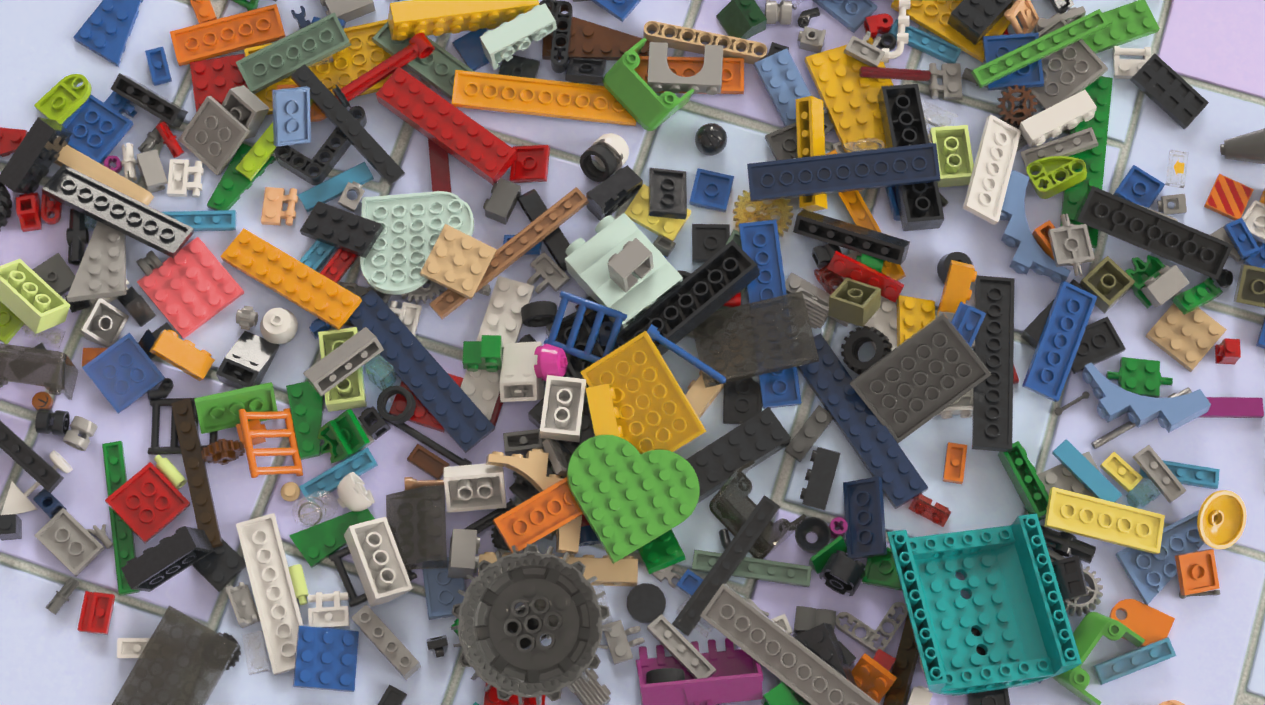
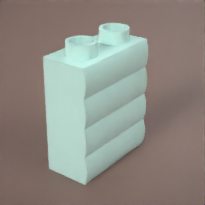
M625 213L617 219L612 215L606 216L595 227L597 232L595 236L587 242L583 238H579L572 242L565 251L568 256L565 258L567 272L586 294L603 306L627 314L626 320L622 322L620 331L683 281V277ZM637 238L652 252L654 268L642 279L635 272H632L631 274L638 279V282L625 293L610 278L608 260L615 253L621 252L623 246L628 241H633ZM606 315L608 319L614 324L615 318Z

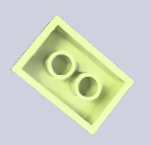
M968 125L930 128L928 135L929 143H936L940 171V181H937L938 188L969 185L974 163Z

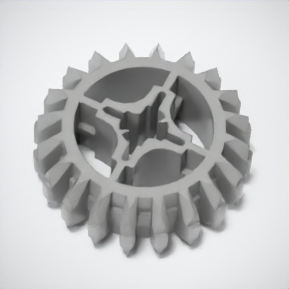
M1090 566L1083 569L1085 581L1090 586H1087L1090 599L1083 604H1077L1079 598L1064 601L1066 611L1070 610V616H1073L1075 611L1078 616H1081L1083 612L1087 615L1090 610L1094 611L1096 605L1101 603L1099 598L1103 596V593L1100 592L1103 589V585L1097 584L1101 581V578H1094L1096 571L1088 572Z

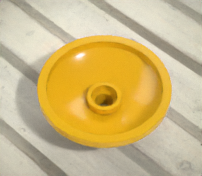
M1219 490L1209 495L1201 505L1197 518V528L1200 538L1209 547L1225 549L1232 546L1241 537L1246 525L1247 515L1244 502L1240 496L1232 491Z

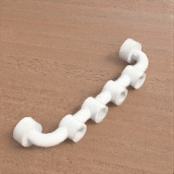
M899 0L897 48L893 52H890L889 48H882L885 51L881 60L883 63H889V59L899 57L903 53L904 44L909 42V33H905V27H909L910 16H906V9L910 10L911 0Z

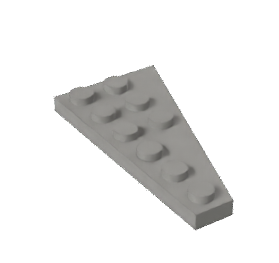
M97 221L67 295L68 302L126 295L125 234Z

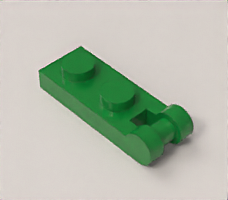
M1209 277L1204 282L1175 296L1172 301L1185 315L1219 297L1223 291L1220 287L1217 288L1214 285V280Z

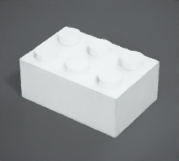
M547 375L540 438L580 442L586 395L585 388L587 387L586 379Z
M486 463L444 467L443 479L447 513L506 508L503 467L486 465Z

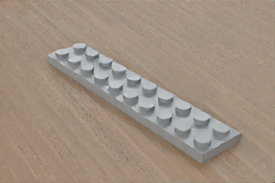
M726 584L721 585L700 615V617L810 704L880 705Z

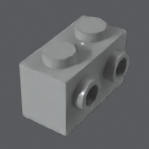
M1166 265L1158 271L1160 275L1156 278L1153 276L1144 282L1146 286L1141 291L1154 308L1163 305L1190 283L1177 265L1170 267Z

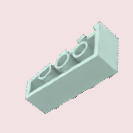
M545 3L537 5L531 11L519 14L515 19L502 23L498 28L486 31L480 37L484 54L495 70L500 67L498 63L504 59L506 61L512 59V55L516 51L526 50L533 40L538 42L556 30V21Z

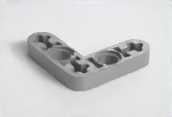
M895 602L876 630L850 613L840 612L836 616L835 626L838 630L876 654L878 649L885 650L906 618L908 611L906 604ZM901 607L904 615L899 614L896 620L892 619L896 613L894 608L898 609ZM846 617L848 619L847 623L851 626L853 622L856 623L851 632L848 631L850 626L847 624L840 625L841 621L839 618L843 619ZM884 623H891L894 630L891 633L885 632L883 630ZM859 627L864 628L866 631V636L863 638H859L855 634V630ZM881 634L882 636H884L883 640L880 643L883 647L878 646L877 648H875V643L872 641H877Z

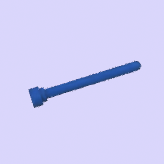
M651 324L647 333L653 342L657 341L721 384L726 382L725 376L660 335V332L657 330L658 328Z

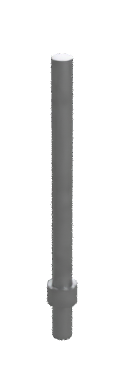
M1187 387L1177 394L1169 395L1167 398L1186 395L1192 391ZM1128 421L1093 441L1091 445L1094 449H1097L1132 429L1136 424Z

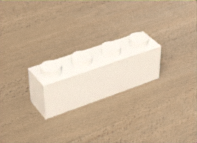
M1083 90L1022 121L1019 130L1030 148L1035 145L1039 146L1050 137L1055 138L1066 129L1071 130L1078 123L1092 119L1097 106L1086 90Z

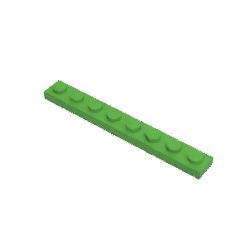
M1098 9L973 69L971 73L979 87L982 88L1106 28L1109 23L1101 10Z

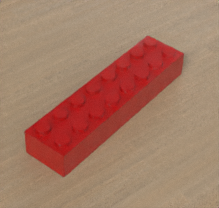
M401 67L394 71L376 93L380 104L492 185L499 181L517 159L515 149Z

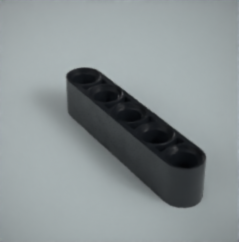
M535 189L517 197L521 208L530 222H533L548 210ZM558 227L542 241L556 264L565 272L567 271L565 258L568 257L565 251L570 244Z

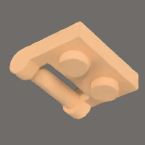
M1016 0L1012 7L1004 12V16L1010 21L1016 34L1031 33L1039 20L1030 0ZM1016 15L1018 16V18H1019V20H1020V22H1021V24H1022V26H1023V29L1021 28V26H1020V24H1019V22H1018V20H1017V18H1016Z

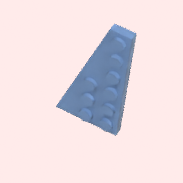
M1199 510L1163 528L1159 554L1156 555L1128 547L1115 554L1144 604L1148 605L1176 575L1175 556L1196 552L1204 544L1197 528Z

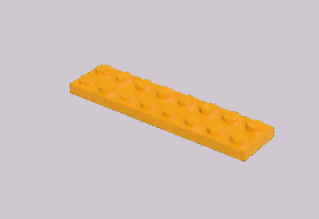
M244 228L220 256L226 263L337 330L341 329L362 302L359 296Z

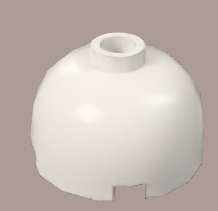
M603 134L592 144V146L596 144L603 145L614 154L617 163L616 171L622 168L628 160L629 147L626 141L617 134ZM594 156L595 160L605 168L602 160Z
M354 472L347 474L340 481L337 487L339 496L337 501L342 508L347 507L351 511L359 512L369 508L375 503L371 491L366 490L363 486L365 485L364 481Z

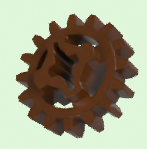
M1014 85L1013 90L1011 87H1006L1007 93L1002 91L1003 97L997 98L1001 102L1000 105L996 106V108H1001L998 115H1004L1003 121L1009 119V124H1013L1015 121L1016 125H1020L1021 120L1024 121L1027 117H1032L1031 112H1037L1033 108L1034 105L1038 104V102H1033L1036 95H1030L1031 89L1025 91L1024 85L1020 89L1018 85ZM1015 92L1021 93V95H1019L1016 98L1011 94ZM1006 102L1008 103V109H1007V110H1006V107H1005V103H1006ZM1014 102H1020L1018 104L1020 108H1014ZM1017 112L1023 115L1018 118L1013 117Z
M219 439L214 443H210V445L201 450L204 462H213V464L218 463L221 465L228 464L245 453L242 441Z

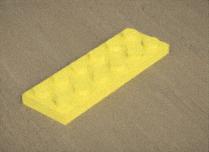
M1052 487L1050 488L1044 526L1157 555L1160 553L1165 515Z

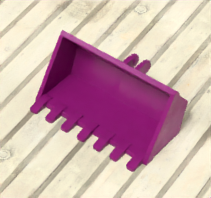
M725 638L726 651L717 652L716 641L712 639L707 642L709 652L700 653L716 669V673L710 678L695 679L673 656L665 657L662 645H656L657 658H648L647 647H639L640 659L636 660L641 705H717L721 703L763 699V672L760 663L742 649L734 650L733 642L728 638ZM692 641L691 644L699 652L698 641ZM678 668L684 671L685 680L646 684V673L655 669Z

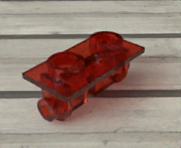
M923 494L914 497L908 509L944 527L951 514V511L948 510L949 508L937 502L935 506H932L933 500Z

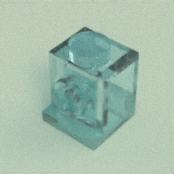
M1148 478L1129 491L1126 495L1127 502L1134 508L1140 505L1145 507L1152 500L1154 501L1160 495V492Z

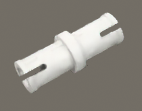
M126 143V147L125 144L121 145L123 155L121 164L124 167L125 178L130 181L133 178V181H136L135 166L137 161L134 159L133 144Z

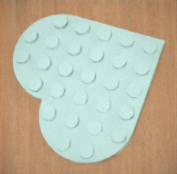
M444 191L362 197L361 217L378 222L384 227L367 257L360 256L363 276L368 284L377 291L392 295L409 293L424 285L429 279L421 276L420 272L445 224L472 237L474 217L468 203L460 199L458 195Z

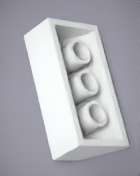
M386 517L348 527L344 537L370 607L390 602L413 589Z

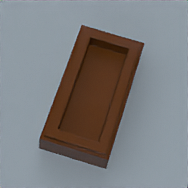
M419 444L415 446L407 458L408 462L436 480H440L443 477L444 467H450L449 463Z

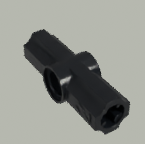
M70 209L69 228L66 231V239L69 245L68 263L75 266H80L86 251V244L89 243V231L87 228V215L75 209Z
M1040 525L1047 547L1053 549L1054 552L1061 556L1073 557L1078 555L1082 561L1091 563L1096 551L1095 546L1077 540L1076 536L1068 532H1057Z

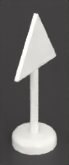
M53 450L49 454L50 460L54 463L53 468L55 470L59 468L66 474L73 470L71 465L58 452ZM12 481L1 515H17L38 510L27 497L40 484L35 482L23 493Z

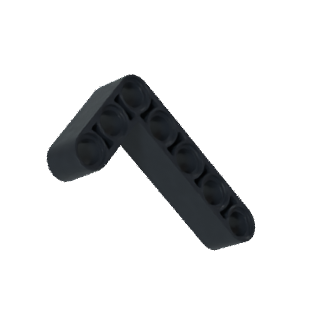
M353 106L349 112L353 117L357 115L362 116L356 120L364 128L367 123L365 111L361 106ZM335 128L312 160L288 145L277 146L275 156L280 166L311 185H319L325 180L351 143ZM334 144H340L339 147H332ZM282 154H288L284 158L280 157ZM324 158H329L328 161L322 162ZM298 163H304L302 166L296 167ZM314 172L319 173L317 176H311Z

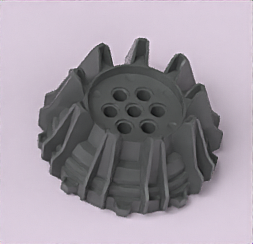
M527 544L523 553H519L517 546L514 545L512 546L513 554L502 557L501 552L497 551L495 552L496 562L481 561L477 565L479 575L476 578L472 575H467V578L472 580L466 592L458 590V593L464 596L462 603L453 605L452 614L459 619V625L451 627V630L458 629L460 642L453 644V647L462 646L464 652L459 662L462 667H473L475 673L471 677L472 680L480 677L488 684L484 689L485 692H488L494 686L497 688V696L501 700L507 701L512 695H518L519 705H523L525 697H536V705H541L542 695H546L552 702L561 699L562 688L564 687L575 693L576 689L572 684L580 677L588 682L590 679L584 671L587 668L597 669L601 663L596 654L597 649H608L609 647L600 644L603 631H612L610 628L602 627V620L610 616L609 607L600 605L598 599L606 595V593L603 591L596 594L591 583L598 578L594 576L586 580L583 576L586 566L582 562L567 563L570 556L568 552H565L563 559L552 555L554 549L552 546H549L546 554H542L536 544ZM539 599H543L546 602V607L543 611L536 609L535 604ZM520 602L526 606L523 614H518L515 609L516 605ZM551 615H556L559 619V623L555 627L550 626L548 623ZM532 618L537 619L539 622L536 630H531L528 626V622ZM513 621L519 626L518 631L514 634L508 629L509 624ZM545 634H548L552 640L548 646H544L541 643V637ZM523 638L531 640V647L529 649L522 648L521 641Z

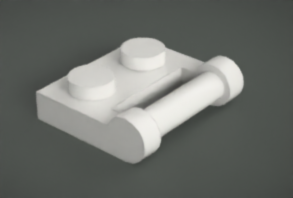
M1113 46L1114 79H1131L1151 57V47L1141 49ZM1120 55L1143 56V60L1120 59Z

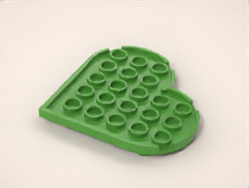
M598 435L587 439L576 448L568 464L567 483L569 489L613 564L684 522L693 513L699 500L700 488L698 477L686 459L668 450H651L640 455L631 443L618 436Z

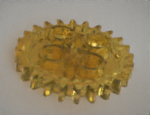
M750 189L749 192L743 190V196L738 195L737 200L739 202H734L736 208L733 209V214H735L733 221H738L735 224L736 228H739L740 223L773 220L771 216L778 215L780 217L777 220L779 236L783 237V231L788 232L789 227L787 225H792V220L790 219L794 215L791 213L793 206H788L791 203L790 199L771 200V204H764L763 201L751 202ZM751 206L755 208V211L748 212L746 208Z

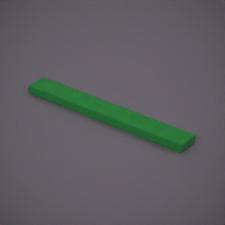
M122 441L102 444L108 497L127 482ZM109 507L119 595L139 593L140 590L130 588L121 570L122 567L127 565V561L136 558L133 531Z

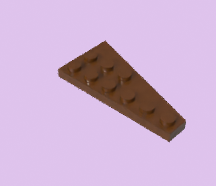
M573 17L569 60L570 57L618 61L625 52L643 38ZM553 32L543 38L542 60H551ZM646 41L641 52L638 54L639 56H649V45L652 41Z

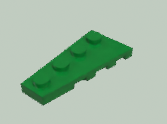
M242 143L209 199L207 207L215 211L229 210L241 198L240 195L253 185L254 180L265 172L269 164L276 160L275 157L271 156L252 181H250L235 169L252 148Z
M308 381L287 385L286 389L300 459L304 460L320 456L321 439L317 436L322 427L324 395L320 396Z
M368 508L359 512L351 511L289 536L310 567L313 568L325 560L328 555L333 554L347 544L344 534L349 526L371 521L375 518Z

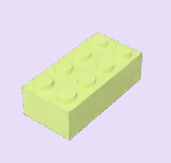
M21 259L0 266V301L35 334L66 321L70 304Z
M357 327L318 332L321 359L358 333ZM363 366L325 393V403L328 412L367 407Z

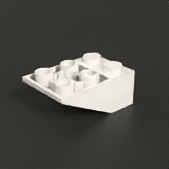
M542 341L504 343L499 383L501 402L537 401L544 398V381H541L542 378L536 377L534 370L538 355H534L535 349L538 346H542Z

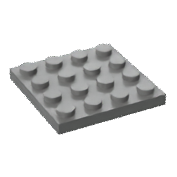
M1062 16L1058 17L1039 32V38L1068 23ZM1081 39L1042 58L1044 86L1026 89L1032 90L1030 94L1036 95L1035 100L1046 110L1081 92L1107 72L1108 67Z

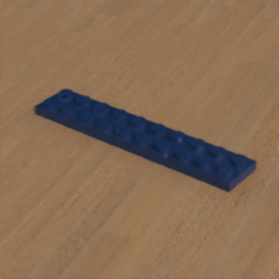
M936 143L747 164L751 202L940 181Z
M373 289L361 297V304L349 317L348 321L354 327H357L358 332L367 327L377 337L384 349L378 355L466 454L493 432L495 426Z
M821 333L795 347V359L798 370L829 412L872 477L879 476L882 478L883 493L894 509L927 491L928 486L889 430L881 424L850 385V382L853 380Z

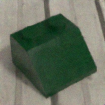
M731 0L716 15L727 35L731 37L748 39L766 30L767 19L755 0Z

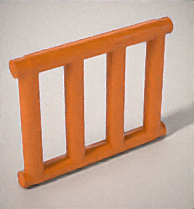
M286 408L283 411L246 412L245 409H240L239 419L251 478H256L258 475L296 474V476H303V468L290 408ZM285 419L287 429L250 430L248 420ZM288 437L290 448L253 449L251 438ZM292 455L294 466L257 467L255 456Z

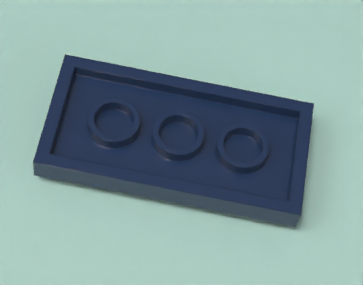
M877 476L843 482L845 521L848 525L846 530L848 557L856 560L887 555L882 478Z

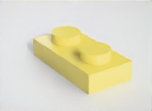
M1115 452L1100 465L1128 493L1143 479L1138 472Z

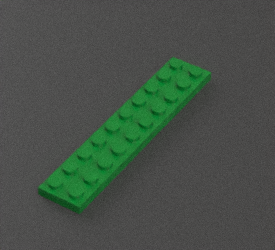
M1100 76L1083 89L1086 90L1097 106L1094 117L1089 121L1078 123L1075 128L1069 130L1070 135L1092 127L1098 142L1097 147L1068 156L1083 160L1087 169L1085 180L1063 191L1061 215L1068 214L1070 224H1082L1074 219L1089 185L1101 190L1103 187L1113 78ZM1082 169L1074 170V172L1082 171ZM1087 226L1092 248H1096L1098 230Z

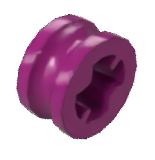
M112 155L104 160V166L112 171L119 173L122 170L121 161L117 156ZM113 162L115 164L116 162L117 166L113 168V166H110V163Z

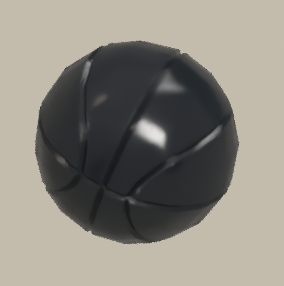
M715 123L701 126L695 135L696 147L705 155L713 156L719 154L727 144L726 131Z

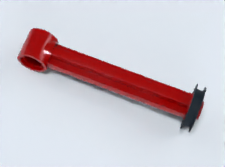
M418 33L410 39V45L341 89L337 85L334 89L331 87L335 94L334 96L345 108L348 106L351 108L350 100L394 73L398 67L402 68L417 57L420 59L428 57L434 51V46L424 33Z

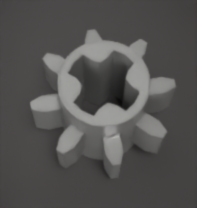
M244 305V308L237 310L236 323L241 326V329L250 330V327L257 325L258 312H255L252 306Z

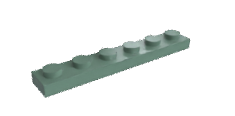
M694 549L691 570L709 573L722 553ZM745 557L732 576L809 587L812 566Z

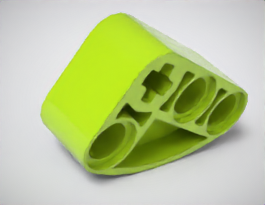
M1051 156L1038 159L1028 164L1026 169L1027 175L1030 177L1029 182L1041 199L1051 198L1082 182L1087 177L1085 162L1081 159L1067 156ZM1076 169H1082L1080 172H1074ZM1035 171L1040 172L1037 175H1032V173ZM1061 177H1064V178H1065L1063 181H1058V180H1057L1058 178H1061Z

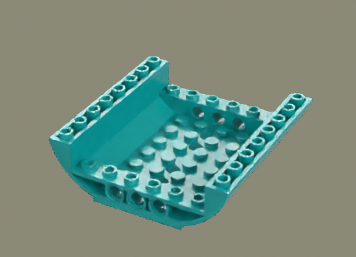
M1037 513L1020 515L1008 526L908 538L906 530L887 532L927 686L931 692L956 696L1026 686L1057 676L1082 664ZM955 573H962L965 579H957ZM961 591L968 592L970 598H963L961 596ZM971 628L978 629L980 636H974ZM976 647H982L985 650V655L978 654Z

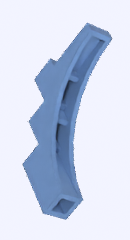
M1013 170L1009 178L999 218L1003 221H1009L1001 241L1010 247L1018 248L1009 267L1013 268L1017 273H1024L1026 275L1029 269H1032L1036 274L1048 276L1056 283L1066 281L1071 271L1063 266L1056 267L1055 261L1037 244L1029 229L1024 202L1030 177Z
M1092 362L1084 366L1082 373L1084 381L1093 388L1095 397L1100 399L1097 412L1107 423L1128 413L1129 420L1135 423L1138 428L1158 418L1160 426L1170 433L1207 413L1211 406V403L1201 389L1177 397L1154 398L1141 396L1115 385L1103 376Z

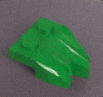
M1151 255L1147 256L1146 263L1139 257L1132 258L1131 262L1135 270H1125L1135 281L1132 286L1134 294L1147 309L1152 304L1141 289L1146 286L1144 282L1153 276L1156 278L1160 275L1158 271L1165 267L1157 257Z
M352 409L346 410L336 419L323 425L317 436L325 442L320 447L321 455L330 452L332 455L330 458L331 464L355 454L370 443Z

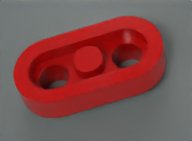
M42 194L41 217L47 224H56L61 219L62 203L56 200L51 201L50 197ZM51 214H55L53 218H49Z

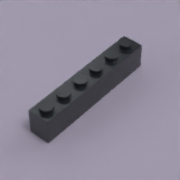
M805 209L797 214L793 230L794 233L898 265L905 261L910 241Z

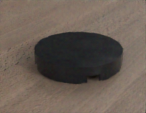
M642 583L635 586L629 592L626 607L634 620L640 623H651L661 614L663 615L666 608V599L659 587L649 583Z

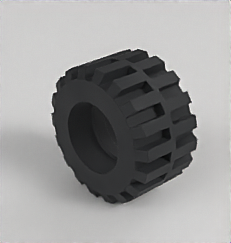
M857 327L855 332L851 330L849 332L850 336H845L843 339L846 341L845 344L841 345V348L844 349L841 352V356L844 357L843 362L850 370L857 374L863 373L892 351V344L889 342L888 337L874 327ZM866 342H874L876 345L874 357L869 361L861 362L858 357L859 348Z

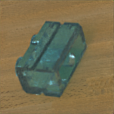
M380 354L365 364L369 380L377 385L380 390L383 391L397 381L394 367L388 361H385Z

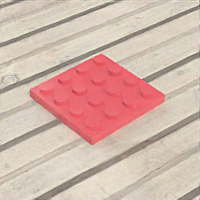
M196 237L184 246L174 258L169 257L162 263L161 267L153 269L152 274L149 276L145 275L137 281L141 289L183 339L244 294L243 289L199 237Z

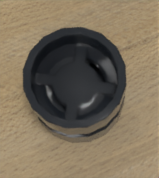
M40 408L36 415V432L42 434L52 432L53 435L65 436L69 429L70 414L68 411L56 410L53 412L52 409Z

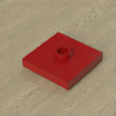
M549 145L513 146V149L516 150L517 159L511 165L510 182H547Z

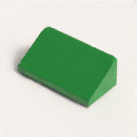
M837 537L810 558L809 565L812 566L817 574L821 572L831 554L836 553L838 550L847 553L843 537Z

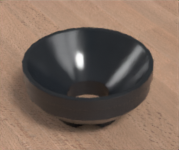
M805 518L800 521L795 529L797 545L808 553H817L830 542V528L820 518ZM812 532L817 535L818 539L815 543H810L806 540L808 533Z

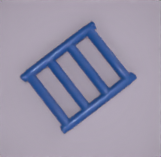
M561 291L559 296L561 301L549 337L545 339L544 344L560 347L567 354L595 363L601 357L593 355L592 351L604 315L614 317L615 321L603 357L611 353L622 322L626 320L627 314ZM568 301L578 304L579 307L565 345L555 340ZM586 308L597 311L585 350L582 351L574 348V344Z

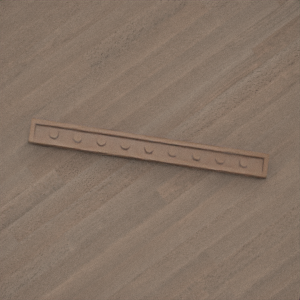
M575 187L496 250L475 293L586 206L589 200ZM447 289L429 305L443 320L467 301L468 298Z

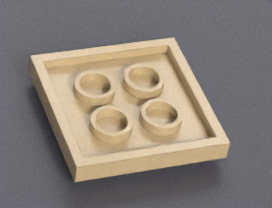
M445 224L420 275L472 300L497 249Z
M1173 303L1145 337L1188 371L1192 372L1227 329L1199 307L1184 315Z

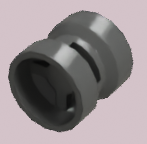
M152 250L146 254L145 258H140L136 261L137 265L147 276L152 274L153 269L163 265Z

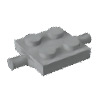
M1063 214L1060 216L1063 226L1049 229L1048 231L1056 267L1073 266L1075 276H1081L1083 273L1080 265L1095 260L1087 225L1070 224L1068 214Z

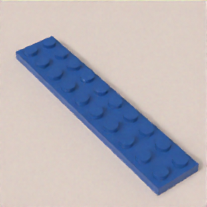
M777 219L740 223L741 248L757 264L760 275L747 285L762 407L766 409L767 407L777 408L801 405Z

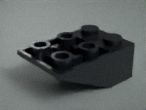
M244 331L224 357L216 373L219 381L237 389L260 385L280 345L270 343L260 336Z

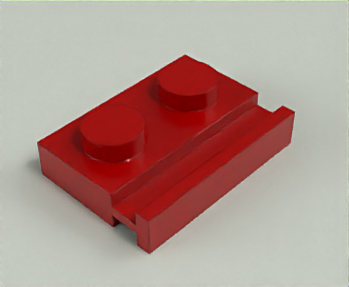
M85 591L77 630L79 632L108 635L115 595Z

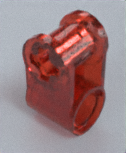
M829 261L823 268L815 269L814 275L826 292L832 294L835 291L832 287L840 286L844 279L842 276L827 269Z

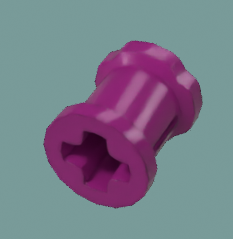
M837 517L831 521L829 525L831 538L836 539L839 536H844L848 528L845 519ZM839 526L840 529L836 531L834 528Z

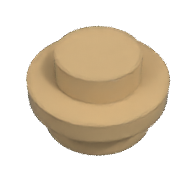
M288 482L282 486L280 493L285 501L292 502L299 498L300 488L296 483Z

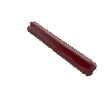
M861 66L859 76L865 78L929 81L931 72L929 70Z

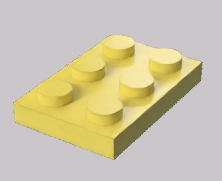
M643 184L625 211V214L632 221L658 236L661 235L674 241L691 215V210L687 208L686 220L649 216V187Z

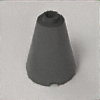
M1265 128L1224 140V144H1220L1221 155H1224L1225 159L1265 164Z

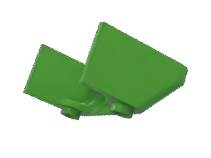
M644 37L625 52L605 74L603 85L643 129L653 131L688 103L694 93V89L689 90L680 99L670 91H666L658 96L635 71L640 64L638 54L647 41Z
M1089 612L1073 632L1082 664L1102 636L1112 641L1124 637L1136 647H1140L1145 642V639L1121 622L1098 612ZM1082 664L1052 677L1087 704L1100 705L1102 703L1085 690L1090 682V676L1081 668Z

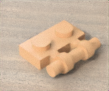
M265 187L261 224L281 226V219H286V225H293V219L296 218L295 204L298 202L297 189L290 188L289 195H285L284 188ZM283 203H288L286 211H282Z

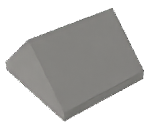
M99 298L96 299L80 331L86 340L109 348L116 343L129 316L107 301Z

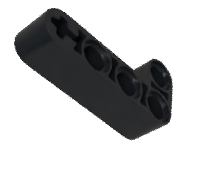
M542 0L539 5L546 4L557 26V29L553 31L551 49L552 70L556 73H563L567 70L573 23L572 5L568 1Z

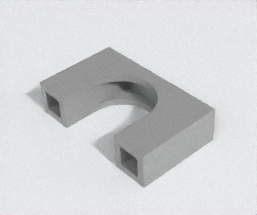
M320 0L322 7L326 6L327 11H325L326 15L335 12L337 18L345 20V22L375 11L373 0Z
M650 42L647 84L654 92L670 91L679 93L688 92L693 88V94H721L723 45H705L703 68L694 76L681 77L673 73L668 66V43Z

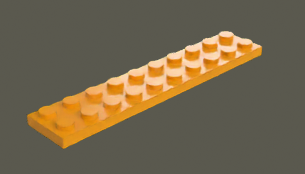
M455 70L452 105L455 107L636 126V120L601 85Z

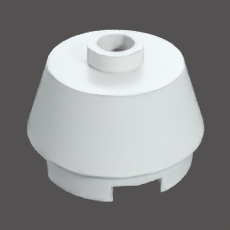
M284 308L270 309L260 322L262 336L273 344H286L290 342L298 330L296 316Z

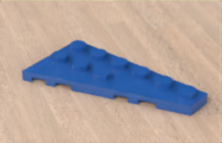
M103 0L74 35V40L119 67L122 53H124L127 39L131 35L139 13L140 3L143 0Z

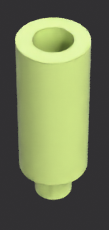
M160 455L154 458V461L157 463L156 468L177 490L186 484V478L167 458H162Z
M302 565L290 566L289 572L295 596L299 600L300 605H305L308 603L306 597H308L309 593Z

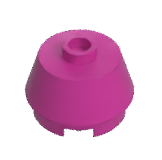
M544 344L535 349L534 355H538L537 365H534L537 378H542L541 381H546L547 375L560 377L565 375L568 362L562 348Z

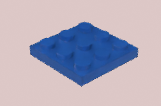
M1039 33L983 36L985 64L1038 39ZM1040 59L988 84V91L1007 89L1006 87L1013 89L1014 85H1018L1019 88L1022 85L1025 88L1043 87L1042 60Z
M91 94L87 101L62 124L72 133L67 145L102 164L134 125L130 119Z
M130 332L82 367L118 414L165 379Z
M298 626L293 687L354 692L359 631Z

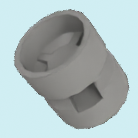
M766 0L765 17L767 24L779 22L781 25H791L792 1H781L778 4L777 1Z
M75 416L70 424L71 430L66 432L62 441L77 450L86 451L91 442L89 437L94 436L98 426L83 417Z

